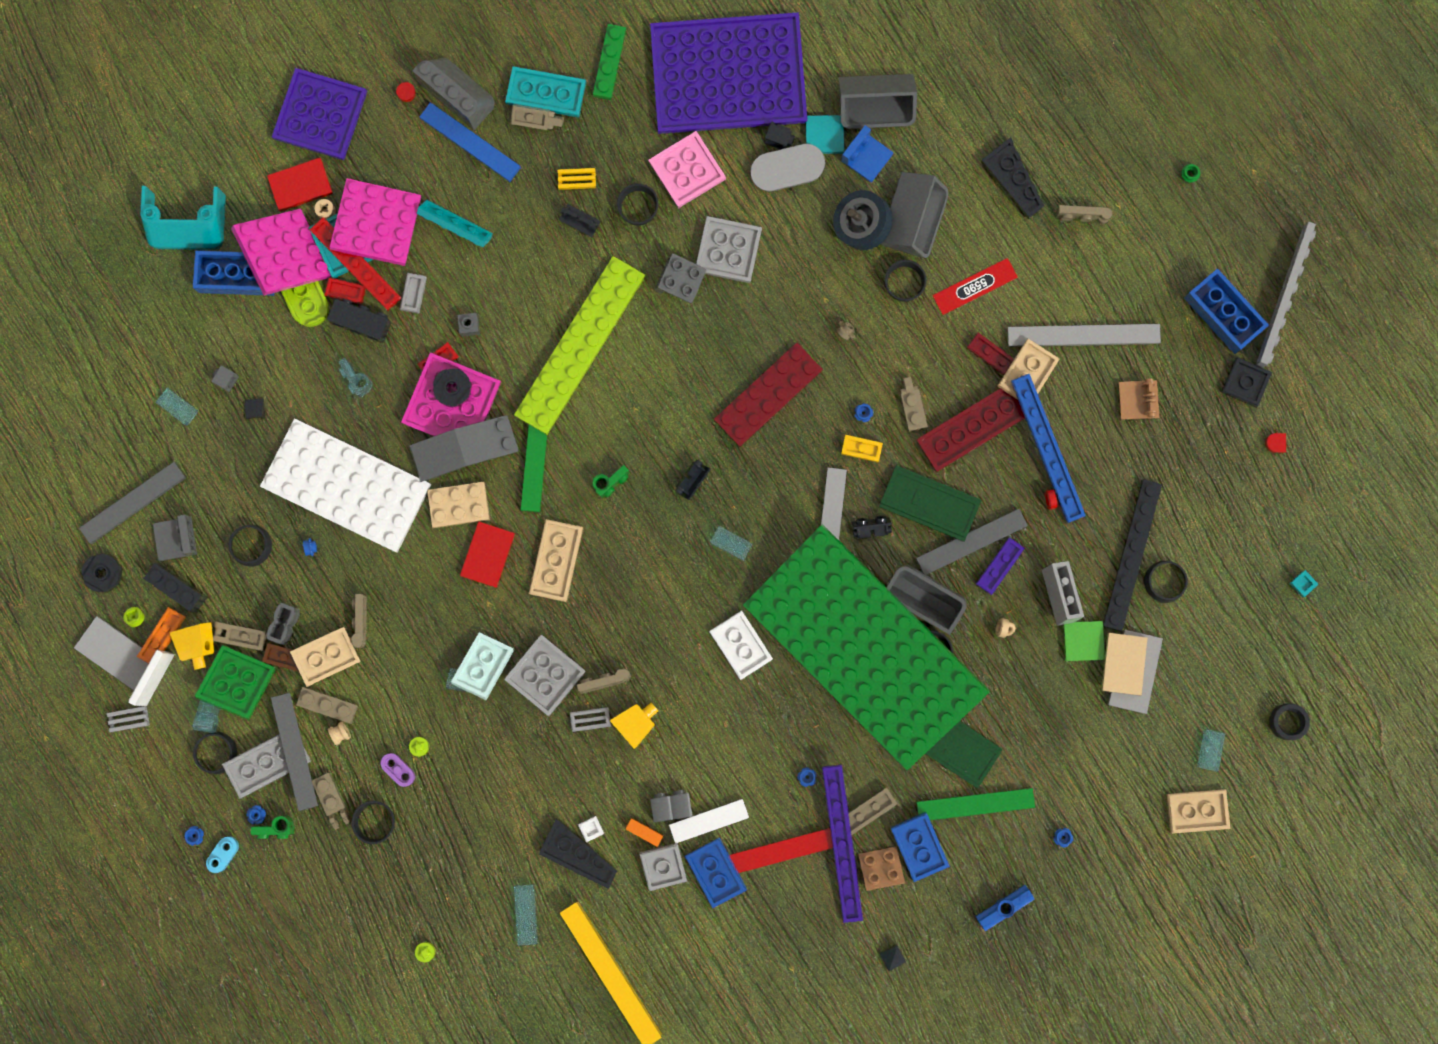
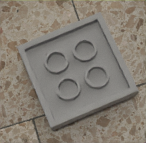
M707 216L696 264L705 268V274L751 283L762 227Z
M540 635L504 680L546 715L550 716L586 671L547 638Z

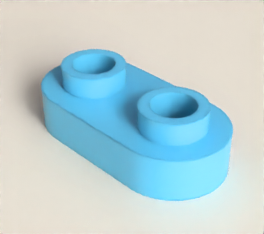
M234 837L222 838L206 861L207 869L210 872H222L239 849V843ZM226 843L230 845L229 850L224 848ZM214 860L219 862L217 867L213 865Z

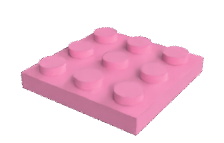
M697 131L648 160L678 208L726 180L724 173Z

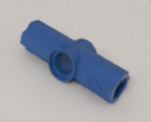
M1023 885L1006 897L999 899L994 905L975 917L984 931H987L1005 918L1011 917L1016 911L1035 899L1027 886ZM1003 903H1008L1010 906L1009 911L1006 913H1002L1000 910Z

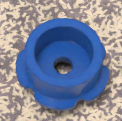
M864 403L855 408V418L858 421L868 422L870 417L873 416V410L868 404Z
M311 538L303 541L305 555L314 556V552H317L316 542L312 541Z
M805 767L798 773L797 777L802 786L808 787V785L812 786L815 784L817 775L813 769L810 770V768Z
M255 805L248 809L246 815L249 823H256L258 825L264 821L266 812L261 806Z
M192 826L185 832V840L189 845H199L203 841L204 832L202 829H198L197 826Z
M1067 828L1056 830L1054 842L1060 845V847H1068L1073 841L1071 831Z

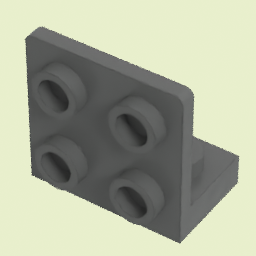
M672 253L667 259L654 291L660 294L667 292L688 303H692L706 269Z
M180 515L177 516L178 519L153 524L159 561L197 555L192 517Z

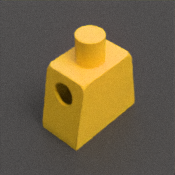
M211 622L170 632L180 660L192 659L194 670L205 668L204 656L214 653Z
M652 703L648 704L643 710L636 704L610 721L635 749L655 726L650 718L658 710Z

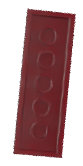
M796 343L715 417L714 421L741 447L816 378L823 369Z
M1000 388L921 436L916 442L937 473L1025 419L1018 399Z

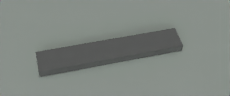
M173 462L79 529L87 541L93 544L186 479V476L177 463Z
M1017 509L968 533L965 542L955 539L916 558V561L922 573L927 575L1028 525L1020 509Z
M287 693L271 697L298 811L317 807L318 803L291 694Z

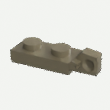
M513 104L511 124L548 130L553 129V126L562 127L564 117L557 116L554 111Z
M911 377L903 378L904 389L900 390V397L908 432L927 428L918 386L913 387Z

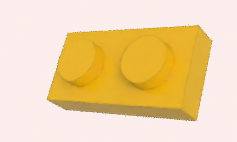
M845 435L841 454L879 462L883 443Z

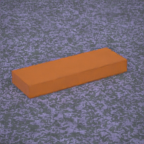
M168 607L137 657L149 664L156 650L165 651L172 640L170 632L177 631L186 617Z

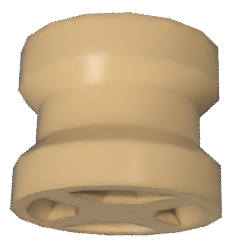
M321 199L315 204V213L320 219L322 217L327 219L336 214V208L327 199Z
M343 721L338 723L336 727L328 728L329 735L335 745H339L344 739L348 740L351 738V734Z

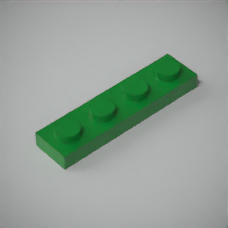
M612 24L607 26L593 97L612 100L627 30L626 27Z

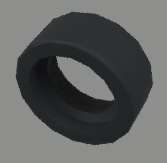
M1282 704L1272 711L1269 717V725L1272 732L1278 738L1297 740L1308 732L1310 718L1303 707L1297 704ZM1287 710L1296 712L1301 720L1300 728L1292 734L1283 732L1278 724L1280 715Z

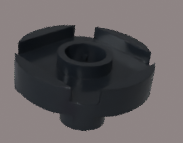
M459 369L442 370L433 381L434 395L445 406L458 407L464 404L471 395L472 384L470 379ZM454 383H456L457 390L455 392L452 391L451 393L448 392V384L453 385Z
M107 554L88 558L82 567L84 584L96 592L112 591L122 578V566L117 559ZM105 569V577L102 576L101 578H99L98 575L100 574H97L98 570Z

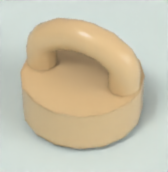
M1000 618L995 629L996 636L1005 638L1012 635L1016 630L1015 624L1010 623L1008 619Z

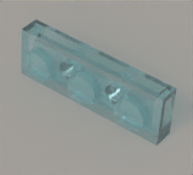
M534 884L515 885L518 946L538 944Z

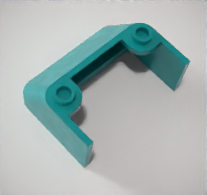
M142 186L140 214L148 244L155 249H219L224 242L226 195L218 187H214L213 205L202 206L198 210L197 220L160 219V210L155 206V194L148 187Z

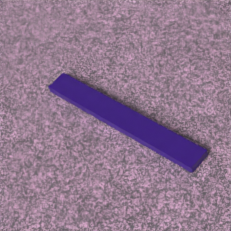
M842 764L823 766L822 771L843 923L863 921Z

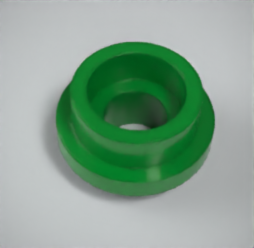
M1187 164L1181 170V177L1188 183L1196 182L1200 177V169L1194 164ZM1188 171L1193 173L1192 177L1188 176Z

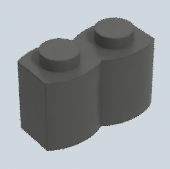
M280 603L275 610L274 621L267 630V639L286 645L291 639L292 627L299 619L300 609Z
M685 790L673 791L672 796H666L665 793L654 794V798L650 799L654 822L692 817L689 793H685Z

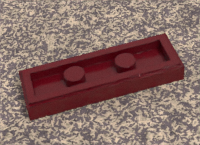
M979 332L966 348L1003 376L1014 360L1013 357Z

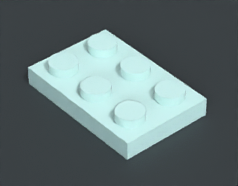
M479 632L451 683L487 700L514 651L513 648Z

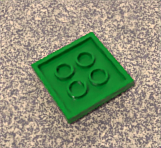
M222 645L195 694V698L250 720L276 669L269 664Z

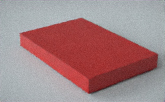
M321 158L267 175L280 212L333 194Z
M478 521L460 576L497 588L515 533Z

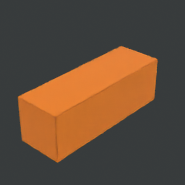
M631 818L626 827V830L658 847L664 836Z

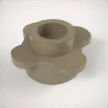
M839 321L838 334L846 340L850 337L855 338L854 327L848 322Z

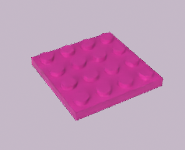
M347 178L330 250L406 266L421 195Z
M301 209L236 224L231 228L264 296L331 278L327 264L324 262L319 248L308 228L310 226Z
M430 353L401 423L429 435L437 436L453 429L483 422L488 416L501 381ZM459 369L469 377L472 390L469 399L464 404L458 407H449L436 399L433 391V381L442 370ZM454 383L453 385L448 384V392L451 393L452 391L455 392L457 390L456 383Z

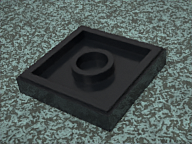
M1237 357L1234 360L1221 393L1257 408L1272 372Z

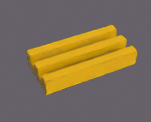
M595 168L558 170L559 190L596 188ZM592 174V176H569V177H562V175ZM592 180V183L562 184L564 181Z

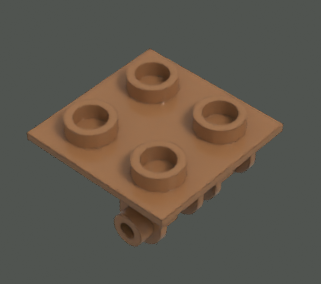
M1145 379V381L1119 382L1121 420L1159 418L1157 380Z
M897 846L858 854L866 891L905 884Z

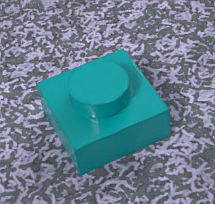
M1303 570L1289 583L1302 598L1318 585L1306 570Z

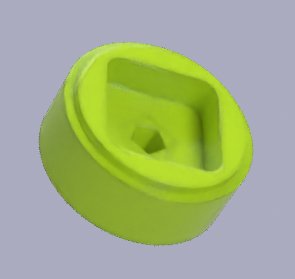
M131 607L124 613L123 619L128 626L137 627L144 621L145 616L138 607Z
M423 737L412 739L409 744L411 754L417 757L426 755L429 751V742Z
M430 942L420 943L415 949L416 958L420 962H429L435 956V947Z

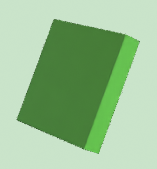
M1103 621L1063 624L1065 661L1105 660Z

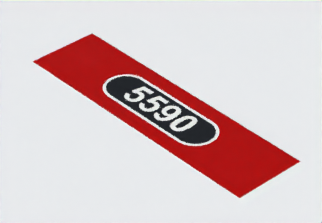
M1006 258L932 296L944 315L1018 278L1009 259Z

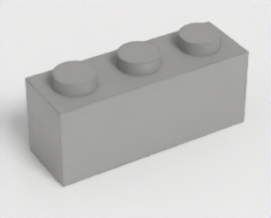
M1069 561L1054 563L1044 568L1042 573L1056 624L1074 623L1083 618L1084 614Z

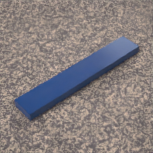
M431 102L420 115L422 121L508 182H511L521 169L520 165Z

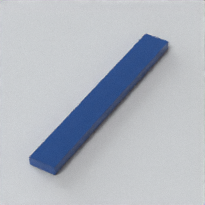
M1030 373L1011 380L1066 522L1069 523L1086 516Z

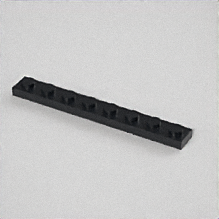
M1146 479L1142 480L1104 617L1103 627L1120 632L1123 630L1162 484Z

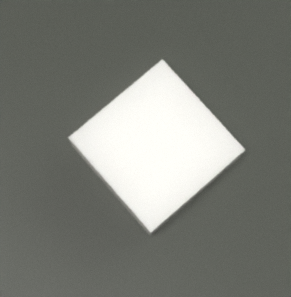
M597 816L578 824L586 842L604 834Z

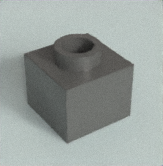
M477 313L458 315L459 334L461 337L480 335ZM466 321H471L469 326H465Z
M221 365L213 373V380L211 382L230 392L239 376Z

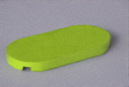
M319 281L281 291L293 318L299 324L306 327H314L321 324L327 318L329 303Z

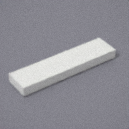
M743 799L669 824L675 843L747 819L749 816Z

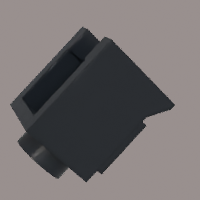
M772 121L765 137V144L780 150L786 149L788 146H792L795 136L792 135L790 128L779 124L776 126Z

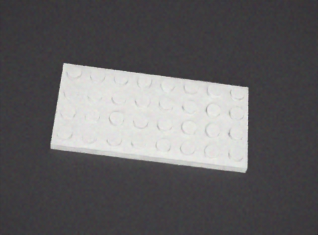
M294 418L260 487L398 553L431 484L426 481L420 482L418 477Z

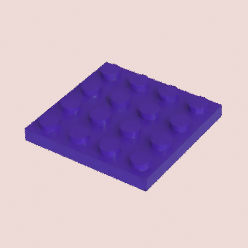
M295 68L272 138L344 160L368 92L367 89Z

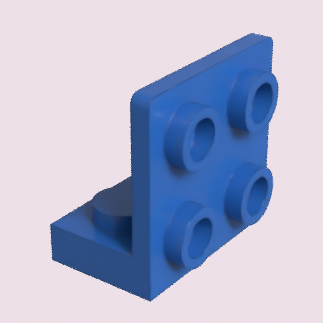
M865 125L843 153L841 162L869 182H873L892 157L893 152L871 137V129Z

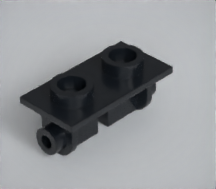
M569 204L562 208V215L559 221L590 237H593L601 222Z
M697 459L695 462L693 461L686 471L690 476L688 478L683 476L676 485L675 491L677 494L690 500L711 469Z
M877 516L875 519L870 520L859 518L851 522L853 529H855L853 530V537L858 539L871 537L870 530H874L875 537L887 536L888 533H892V522L886 516Z

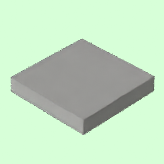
M678 843L640 852L649 891L687 882Z

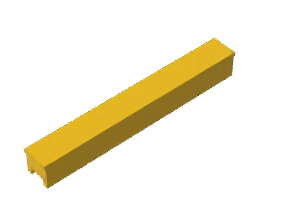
M579 901L560 912V915L642 1044H653L662 1038L659 1028Z

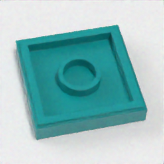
M840 115L807 116L806 144L816 146L823 154H843L844 126L841 123Z

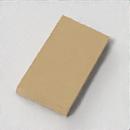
M545 520L530 586V595L567 602L583 527Z

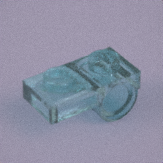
M346 358L338 361L341 365L338 368L343 378L347 377L350 382L347 385L351 393H356L359 397L366 395L372 388V381L363 373L355 374L350 362ZM361 379H366L364 387H358V382Z
M200 700L192 725L193 730L215 733L218 727L220 708Z

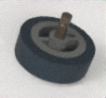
M866 190L852 192L841 200L835 210L833 218L834 230L842 242L854 249H873L887 238L891 230V209L886 201L873 192Z

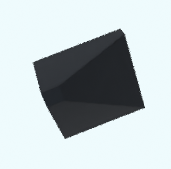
M264 398L245 400L246 419L265 418Z
M897 944L879 953L888 971L906 963Z

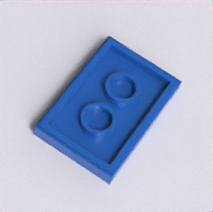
M926 812L890 827L914 882L950 867Z
M720 837L685 855L712 908L747 890Z

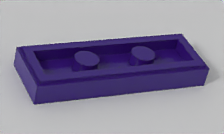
M1009 537L976 582V585L992 595L1025 548Z

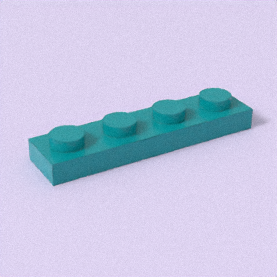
M428 200L418 207V215L440 225L444 229L456 233L475 245L484 247L492 238L493 233Z

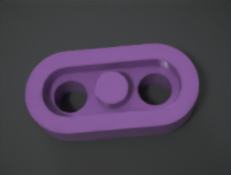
M390 753L382 758V769L399 786H410L414 782V771L398 755ZM391 759L395 761V765L393 767L389 766V761ZM404 773L409 775L408 780L402 778Z

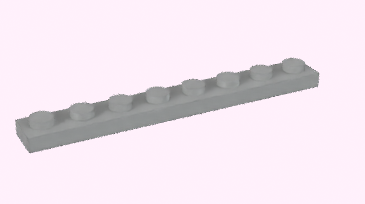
M1308 222L1302 228L1255 364L1261 368L1270 364L1273 360V348L1277 346L1280 340L1279 330L1284 327L1286 318H1284L1285 313L1289 311L1292 305L1291 295L1296 292L1298 283H1296L1297 278L1301 276L1304 270L1303 260L1307 259L1310 248H1308L1309 243L1313 241L1316 235V231H1314L1316 224Z

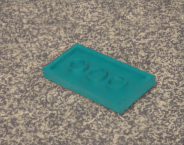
M513 66L505 103L507 105L518 104L554 111L556 114L579 118L586 80Z

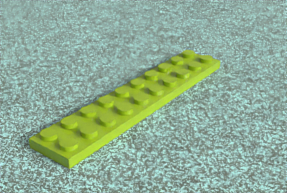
M614 256L611 258L515 412V417L548 435L646 277L645 274Z

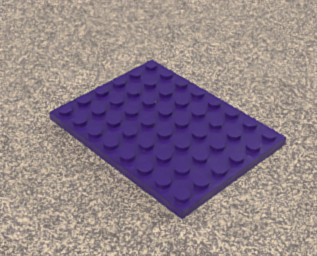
M799 12L650 23L658 134L770 126L772 121L775 125L807 122Z

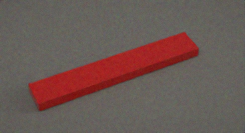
M324 217L309 229L387 311L401 299L396 291L363 257L330 250L334 227Z
M827 828L730 854L729 856L738 873L833 848L831 829Z

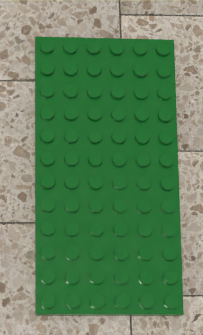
M823 524L743 604L906 770L911 768L990 692Z

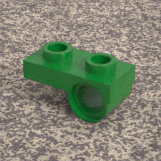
M623 465L610 478L603 474L597 475L593 479V487L596 493L601 498L604 496L608 498L615 491L614 487L620 483L622 485L627 481L630 472ZM599 480H606L607 486L599 489L597 482Z
M287 815L276 817L272 821V826L251 827V835H257L259 839L269 838V835H276L277 839H287L288 835L294 834L295 831L293 819ZM281 819L285 820L287 823V826L284 830H282L279 827V821Z

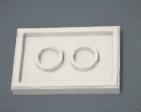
M742 611L709 631L740 680L773 660Z
M161 650L155 651L129 699L130 704L134 706H147L174 657L173 653Z

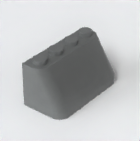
M447 58L422 61L412 70L418 84L472 130H475L494 109L495 102L493 97Z
M913 74L838 77L840 118L845 128H863L865 125L868 128L910 126L915 122L917 89Z
M902 172L897 182L895 195L891 201L892 227L887 238L881 243L883 246L922 258H927L930 255L948 200V189L936 176Z
M910 565L900 566L886 585V588L911 613L949 635L967 607L966 599Z

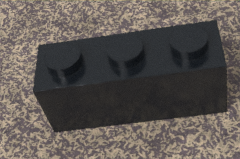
M344 298L341 301L335 299L327 318L331 324L384 343L391 326V321L387 318L386 314L381 312L374 314L370 312L369 308L362 305L359 307L353 306V302Z
M154 563L143 578L190 612L197 613L208 598L161 564Z

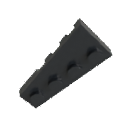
M1010 137L982 159L981 163L1023 214L1030 219L1044 205Z
M556 818L539 855L609 889L618 870Z

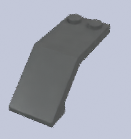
M508 415L453 429L409 446L420 482L438 478L452 471L519 451Z

